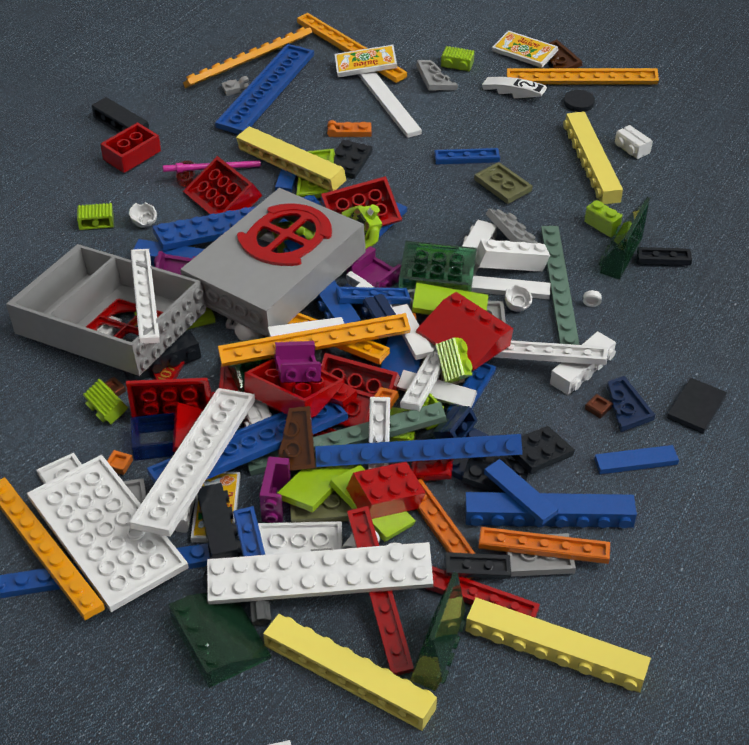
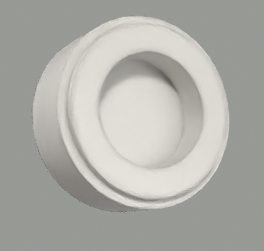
M591 290L584 293L583 303L586 306L596 307L601 304L602 295L598 291Z

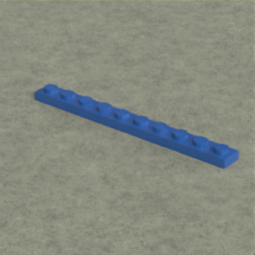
M521 434L315 446L316 467L522 455Z
M208 543L176 548L187 561L188 569L207 566V559H210ZM73 564L75 568L78 570V572L82 575V577L86 580V582L90 585L89 581L81 572L79 567L76 564ZM45 568L0 575V598L61 589Z

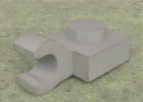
M243 76L239 81H236V79L228 80L221 83L222 89L226 96L241 93V89H246L249 86L248 83H245L249 79L247 76Z

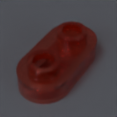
M192 161L180 162L183 164H194ZM195 170L177 173V183L187 187L194 180Z

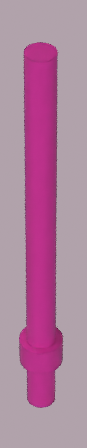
M260 161L226 162L232 168L261 167ZM175 163V165H163L162 169L163 172L176 171V173H183L184 171L204 170L210 163Z

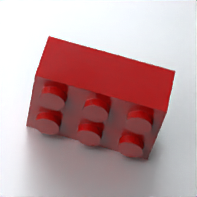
M138 122L100 144L103 160L123 173L161 152L159 135Z
M407 462L353 472L346 488L357 508L369 507L372 519L418 509L426 494Z

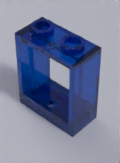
M175 412L130 417L134 461L170 457L175 454L173 452V440L142 444L141 433L174 430Z

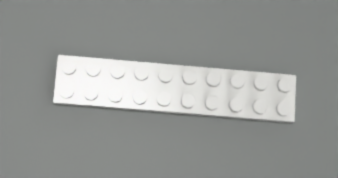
M221 388L216 390L130 520L131 529L171 537L255 402V394Z
M429 542L207 559L208 604L429 588L434 585Z

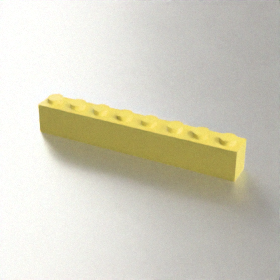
M566 113L563 127L567 130L568 138L571 139L572 146L576 149L582 168L585 169L586 176L591 181V187L595 190L596 198H599L604 204L620 203L623 188L586 113Z
M249 126L236 137L240 150L327 190H337L347 181L345 170L342 166L272 137L258 129Z
M475 598L466 619L465 631L470 632L474 636L490 639L494 643L507 645L517 651H524L535 655L539 659L555 662L559 666L575 669L585 675H592L602 679L604 682L623 686L627 690L641 692L651 660L650 657L479 598Z
M278 614L263 633L264 646L421 731H423L436 710L437 697L431 691L421 689L410 680L394 675L389 669L375 665L370 659L356 655L351 649L337 645L330 638L320 636L311 628L301 626L290 617Z

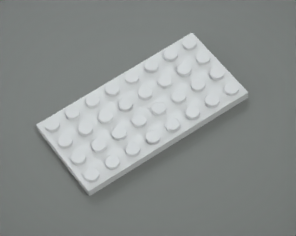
M102 455L27 493L31 503L110 612L189 568L187 561L167 536L130 528L129 522L141 503Z

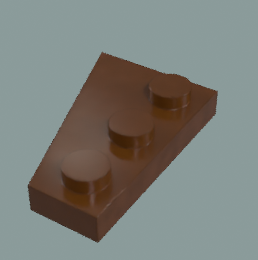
M557 39L549 43L558 46V51L549 60L553 68H579L582 66V61Z
M311 407L289 408L278 457L289 458L290 470L316 468Z

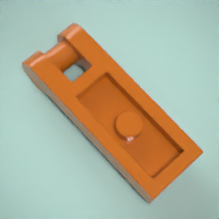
M330 120L327 123V135L329 137H372L371 122L336 123V121Z

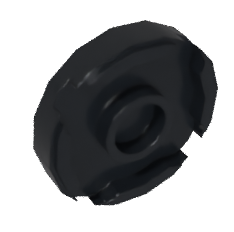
M571 90L564 96V105L573 111L576 109L578 112H586L591 110L595 103L593 94L584 90Z

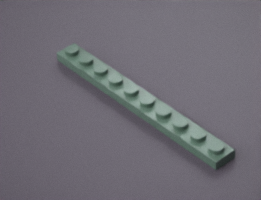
M541 226L542 242L550 254L546 267L549 283H551L550 292L559 344L579 345L559 226Z
M441 402L423 406L420 411L409 410L391 415L389 437L447 422ZM369 422L313 437L314 451L315 446L369 443ZM279 449L248 462L251 476L264 473L268 456L278 457Z

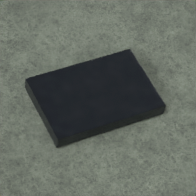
M690 378L670 409L667 418L704 434L725 399L727 392Z

